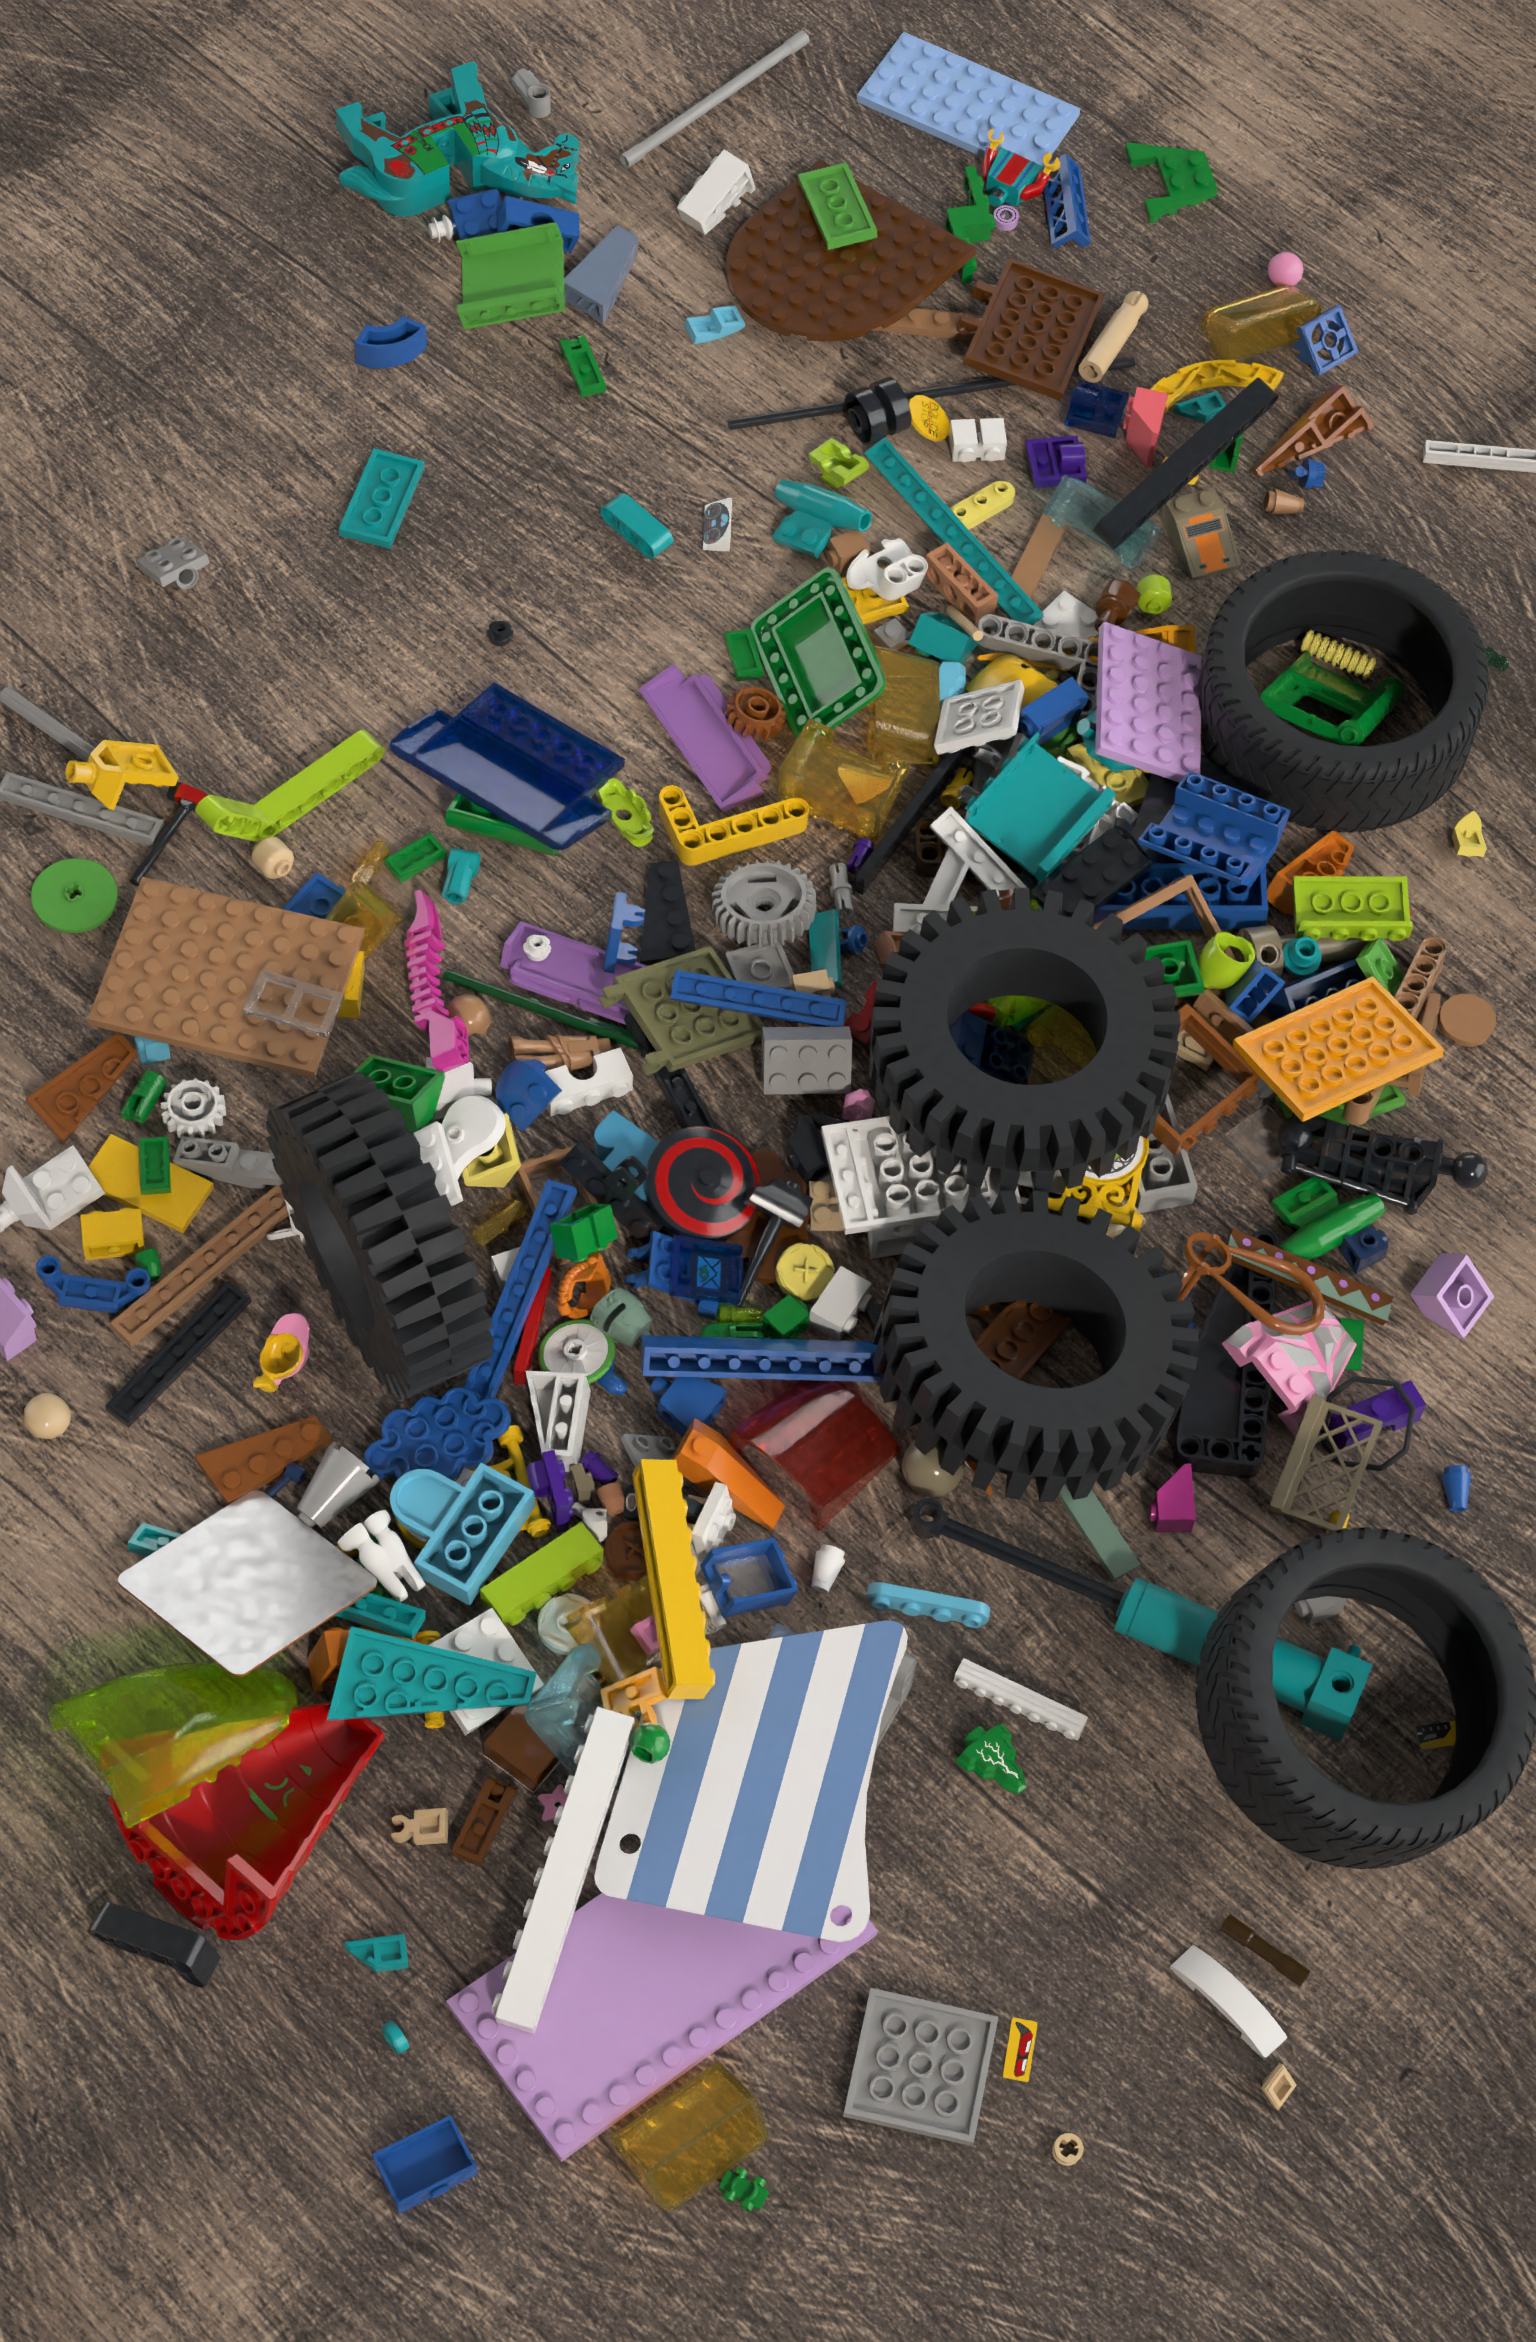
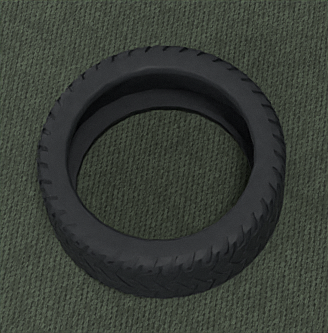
M1332 549L1327 552H1323V550L1310 551L1307 554L1302 555V553H1299L1295 556H1289L1284 560L1280 559L1275 563L1269 564L1267 567L1261 568L1259 572L1256 571L1244 583L1239 584L1230 596L1226 598L1220 607V611L1215 616L1209 632L1198 683L1202 742L1207 753L1210 754L1209 757L1214 765L1236 780L1243 788L1258 798L1290 809V815L1287 820L1289 823L1295 822L1296 825L1301 827L1341 833L1366 832L1395 825L1421 813L1443 797L1456 782L1465 767L1487 702L1489 690V670L1484 646L1473 622L1449 592L1443 590L1434 580L1412 567H1407L1401 562L1399 563L1393 559L1387 560L1384 556L1372 553L1366 555L1365 552L1349 550L1345 552L1339 549ZM1312 629L1316 635L1321 633L1322 637L1345 638L1370 645L1394 658L1415 677L1427 694L1435 719L1417 733L1393 743L1367 747L1333 744L1312 738L1282 721L1264 704L1257 694L1246 668L1267 650L1291 640L1303 639L1307 631Z
M1359 1527L1350 1530L1343 1528L1329 1531L1328 1534L1321 1533L1311 1537L1306 1542L1301 1541L1288 1549L1285 1554L1279 1555L1230 1597L1231 1600L1226 1602L1217 1614L1218 1618L1212 1623L1206 1635L1208 1638L1206 1642L1204 1641L1199 1656L1201 1661L1198 1664L1196 1675L1199 1731L1202 1733L1201 1738L1206 1754L1210 1758L1209 1761L1217 1778L1236 1806L1266 1835L1291 1851L1314 1861L1336 1867L1377 1869L1408 1863L1425 1856L1467 1833L1496 1811L1507 1799L1514 1786L1517 1785L1529 1759L1536 1728V1681L1526 1642H1524L1523 1635L1518 1629L1515 1619H1513L1509 1609L1505 1607L1502 1599L1499 1598L1494 1589H1491L1487 1581L1482 1579L1480 1574L1472 1570L1467 1563H1463L1460 1558L1452 1555L1446 1549L1443 1550L1440 1546L1430 1543L1425 1539H1418L1419 1537L1402 1532L1396 1533L1395 1530ZM1326 1596L1363 1601L1386 1610L1409 1626L1432 1651L1447 1678L1454 1703L1456 1741L1449 1769L1436 1792L1428 1800L1407 1804L1374 1801L1348 1791L1318 1771L1296 1746L1281 1718L1273 1688V1651L1280 1625L1294 1603Z

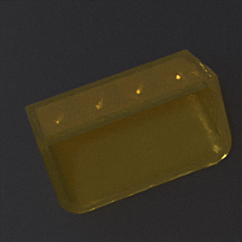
M1280 285L1265 292H1258L1243 299H1236L1230 303L1209 308L1203 316L1201 330L1220 360L1238 361L1295 343L1300 339L1296 327L1319 315L1322 307L1315 297L1292 285ZM1318 325L1315 326L1312 337L1316 335Z
M717 2061L611 2136V2139L620 2156L653 2201L662 2210L672 2211L721 2177L727 2170L732 2169L758 2150L767 2139L768 2129L754 2095Z

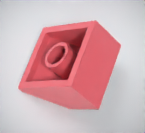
M1137 387L1135 397L1129 396L1126 412L1131 413V415L1126 414L1123 429L1127 430L1126 442L1146 467H1152L1168 393Z

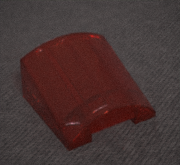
M800 1380L733 1428L730 1432L729 1443L737 1453L750 1444L783 1469L818 1506L815 1528L818 1531L840 1512L901 1450L888 1429L862 1401L834 1381Z

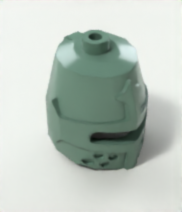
M621 1287L609 1292L596 1303L590 1316V1322L602 1333L612 1337L615 1343L620 1342L631 1348L641 1341V1335H651L649 1331L653 1320L643 1308L645 1305L633 1294Z

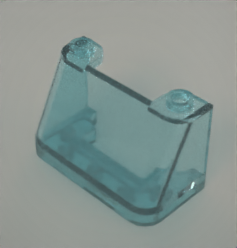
M590 1642L576 1646L571 1650L531 1700L525 1712L527 1724L572 1776H575L578 1764L574 1763L578 1746H585L588 1734L584 1733L589 1714L595 1715L597 1706L604 1708L600 1689L603 1687L591 1674L598 1670L602 1660L599 1652ZM641 1710L634 1712L638 1723L641 1717ZM630 1743L614 1791L619 1790L631 1751Z

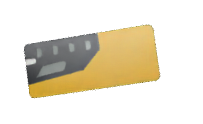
M1455 1721L1416 1727L1421 1749L1455 1745Z

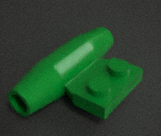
M1312 1177L1272 1200L1271 1204L1273 1210L1288 1227L1292 1226L1298 1229L1281 1243L1278 1248L1308 1261L1318 1258L1340 1246L1345 1236H1351L1370 1226L1385 1213L1384 1204L1375 1193L1339 1205L1337 1193L1325 1180Z

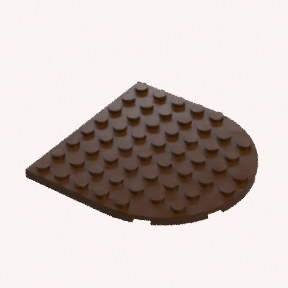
M819 159L804 173L830 167L831 165ZM796 178L754 213L737 231L728 250L727 278L731 293L741 304V309L760 325L788 337L790 334L807 336L808 341H841L866 336L869 330L880 326L884 329L899 321L976 255V247L854 179L876 226L877 238L828 250L798 183V178Z

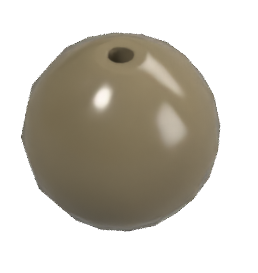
M913 1441L905 1451L902 1462L903 1475L909 1487L918 1494L929 1497L944 1496L956 1489L964 1475L965 1461L954 1476L940 1468L947 1447L946 1443L941 1442L924 1455L914 1446L915 1441Z

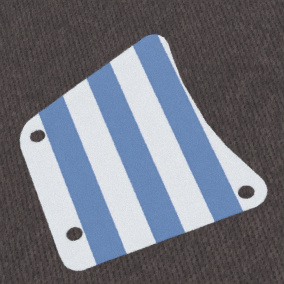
M884 1620L711 1648L709 1663L710 1668H713L715 1672V1684L704 1699H665L651 1705L656 1713L657 1724L662 1726L669 1735V1752L661 1761L650 1764L642 1762L633 1755L632 1750L630 1751L597 1860L594 1877L599 1890L610 1897L836 1942L849 1941L857 1937L865 1929L870 1915L865 1848L867 1791L882 1715L895 1676L906 1651L908 1635L904 1626L895 1621ZM642 1715L640 1717L639 1726L644 1724ZM627 1834L637 1835L641 1840L639 1850L632 1854L624 1853L619 1846L622 1837ZM839 1905L847 1906L852 1912L851 1921L844 1926L835 1925L830 1918L832 1910Z

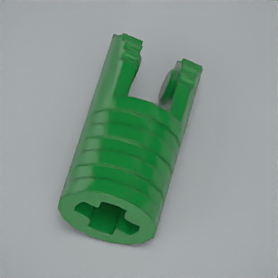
M145 1070L121 1111V1119L131 1121L135 1116L137 1122L144 1124L166 1087L167 1081L160 1074Z

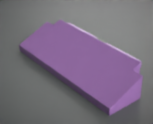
M673 663L638 689L723 813L765 794L759 783L769 779L766 774L770 772L771 764L756 742L753 741L751 735L743 738L742 731L734 732V727L727 725L728 717L724 716L727 701L709 675L703 674L698 677L694 674L686 679Z
M522 921L519 922L505 941L500 967L510 970L508 981L516 986L561 1002L579 1006L583 1010L625 1025L626 1023L623 1019L626 1014L631 1012L624 1001L621 999L615 1005L603 1008L598 998L605 996L602 989L613 985L612 983L616 976L647 966L638 962L630 965L616 964L614 974L604 972L603 966L606 951ZM543 935L550 940L551 952L546 959L533 961L527 957L523 950V944L526 943V939L529 936Z

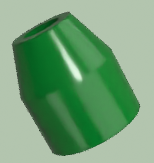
M157 1249L143 1250L134 1256L137 1268L146 1270L150 1276V1281L160 1278L162 1264Z

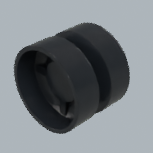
M885 377L871 383L869 388L861 387L847 393L845 396L844 405L848 422L855 436L866 446L880 441L887 434L892 436L909 429L911 426L912 418L908 400L900 385L892 377Z

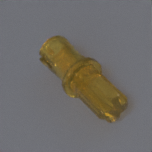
M376 841L368 854L361 857L358 868L349 879L352 888L362 890L371 877L380 871L379 866L391 852L389 846L382 851L386 844L385 842Z
M515 1199L498 1214H491L490 1220L472 1232V1237L476 1244L484 1246L501 1232L503 1234L508 1232V1227L526 1216L527 1211L520 1201Z

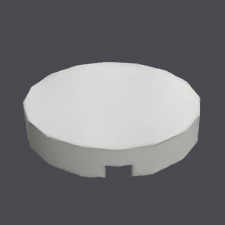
M572 1593L551 1598L541 1608L537 1619L538 1634L544 1645L553 1652L563 1655L579 1654L589 1649L596 1641L600 1629L599 1616L593 1603L583 1596Z

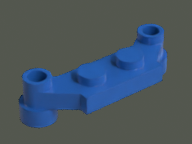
M51 1255L41 1257L36 1263L38 1277L42 1280L43 1285L56 1295L59 1306L119 1314L121 1308L137 1301L149 1291L151 1286L150 1276L142 1268L130 1270L126 1275L125 1282L64 1274L59 1260Z

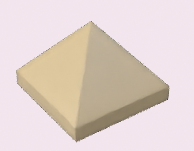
M1279 2063L1263 2080L1261 2089L1273 2107L1279 2110L1296 2087V2083L1285 2066Z

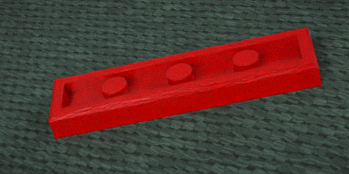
M548 1266L526 1319L514 1366V1384L524 1385L527 1381L526 1371L530 1369L552 1282V1269Z

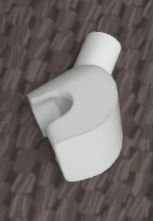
M576 1502L572 1506L573 1514L582 1519V1523L597 1542L605 1541L607 1538V1509L586 1508L579 1502Z

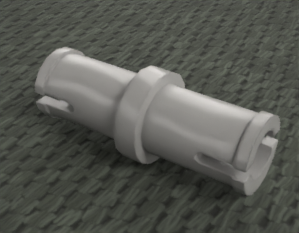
M838 863L839 873H837L836 865L832 864L829 867L832 883L830 895L834 898L839 918L845 919L843 909L846 910L847 918H850L854 914L851 901L853 889L848 882L847 866L843 863Z

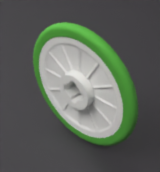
M575 1319L566 1321L554 1327L543 1338L538 1349L539 1368L543 1372L585 1374L588 1384H591L601 1378L611 1367L615 1357V1343L612 1337L602 1333L590 1320Z

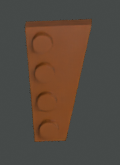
M117 1032L26 1098V1103L64 1145L137 1058V1051L120 1032Z
M314 1415L194 1457L195 1462L228 1506L243 1495L261 1488L282 1475L289 1464H300L332 1443V1438Z

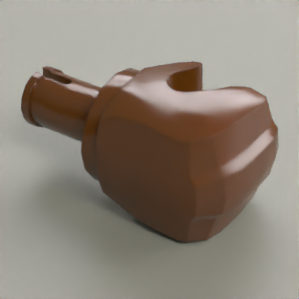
M1112 579L1103 589L1094 604L1099 618L1095 624V630L1098 633L1099 627L1103 622L1116 626L1122 624L1126 620L1128 612L1138 604L1141 594L1131 583Z

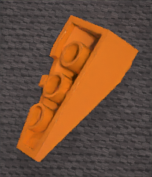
M1336 831L1329 832L1275 875L1267 888L1268 901L1284 914H1293V877L1342 876L1355 846Z
M694 1417L671 1460H677L678 1472H681L683 1477L709 1493L715 1482L727 1485L730 1498L732 1499V1507L769 1531H772L785 1507L784 1503L719 1432Z

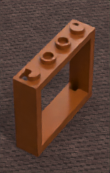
M1188 1004L1177 1011L1180 1012L1181 1025L1179 1033L1185 1030L1241 1085L1181 1135L1159 1114L1157 1115L1155 1127L1151 1133L1174 1156L1182 1149L1185 1151L1191 1149L1198 1141L1197 1137L1201 1133H1210L1217 1126V1120L1223 1115L1226 1117L1230 1116L1239 1106L1238 1102L1243 1098L1249 1100L1258 1091L1256 1086L1260 1079V1076L1251 1068L1246 1060Z

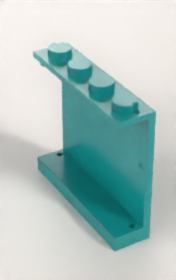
M1036 732L1031 739L1025 738L1017 748L1019 753L1013 759L1008 757L999 769L1001 773L996 778L992 776L987 780L982 788L984 792L978 798L973 796L965 806L967 812L964 820L975 831L1042 882L1056 870L1112 806L1117 793L1109 787L1102 794L1041 748L1037 744L1040 734Z

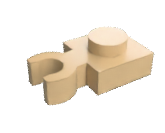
M446 1808L414 1810V1819H408L403 1815L392 1817L394 1826H404L401 1832L391 1833L394 1842L403 1843L413 1837L416 1845L448 1843V1811Z

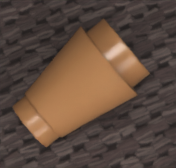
M1275 488L1272 491L1267 490L1265 492L1263 511L1269 512V515L1301 514L1303 511V498Z

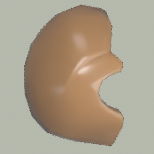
M469 994L455 997L445 1008L449 1010V1016L446 1018L450 1019L459 1016L463 1020L467 1028L468 1037L474 1033L483 1035L491 1024L489 1009L479 997Z

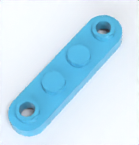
M882 1582L869 1584L866 1594V1600L871 1603L873 1608L878 1610H888L890 1608L900 1610L909 1616L921 1614L931 1616L940 1622H948L950 1620L962 1622L971 1628H979L989 1621L990 1607L976 1600Z

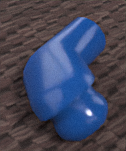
M614 1357L611 1367L598 1379V1383L608 1393L620 1396L626 1392L628 1385L625 1380L621 1379L614 1372L616 1359Z

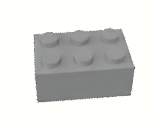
M849 1026L762 1027V1087L764 1095L851 1093L852 1036Z

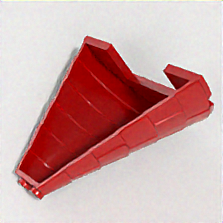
M332 1701L264 1712V1714L224 1720L221 1724L142 1735L141 1739L113 1743L106 1742L100 1745L102 1775L105 1779L111 1778L114 1793L108 1797L118 1827L137 1863L147 1862L156 1877L152 1884L177 1912L199 1929L204 1931L212 1927L216 1930L218 1938L242 1940L259 1932L270 1920L299 1869L305 1864L318 1839L326 1831L338 1807L346 1799L357 1777L365 1769L380 1743L384 1741V1733L379 1726L374 1725L367 1718L327 1721ZM300 1765L310 1767L312 1769L310 1777L300 1767ZM285 1778H288L286 1785L278 1790L269 1789L264 1784L268 1783L271 1786H279L284 1782ZM249 1788L278 1818L277 1821L270 1820L249 1797L251 1795ZM294 1788L293 1792L287 1796V1806L285 1807L283 1797L288 1790Z

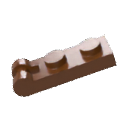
M491 1776L487 1777L451 1850L452 1856L481 1868L506 1814L517 1796V1787L510 1784L504 1786L498 1783V1779ZM492 1795L501 1798L499 1803L489 1799Z

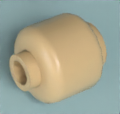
M262 838L253 847L252 863L267 878H280L287 875L291 870L294 861L293 852L279 838Z

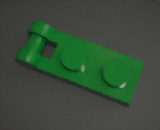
M585 334L576 335V338L571 340L567 338L558 340L560 353L564 356L580 397L583 398L606 392V383Z

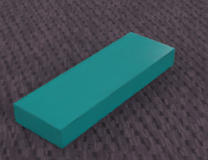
M835 909L815 914L814 922L810 923L811 972L826 969L828 977L833 978L836 988L842 986L839 915Z

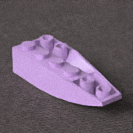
M4 1277L3 1279L0 1278V1354L8 1361L37 1341L34 1330L37 1325L31 1317L33 1310L24 1298L19 1300L16 1297L14 1287Z

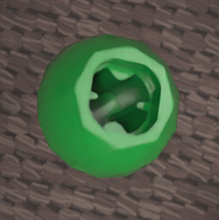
M645 1723L633 1731L630 1747L636 1758L642 1762L653 1764L667 1756L670 1748V1738L667 1731L659 1724Z

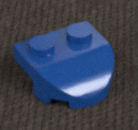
M520 1058L511 1062L501 1073L496 1086L498 1106L505 1114L509 1115L510 1120L522 1132L563 1091L544 1072L547 1066L536 1059Z

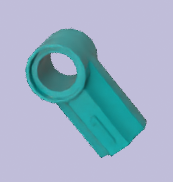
M457 848L451 849L447 866L448 874L442 891V898L455 905L466 903L472 879L477 877L481 853Z

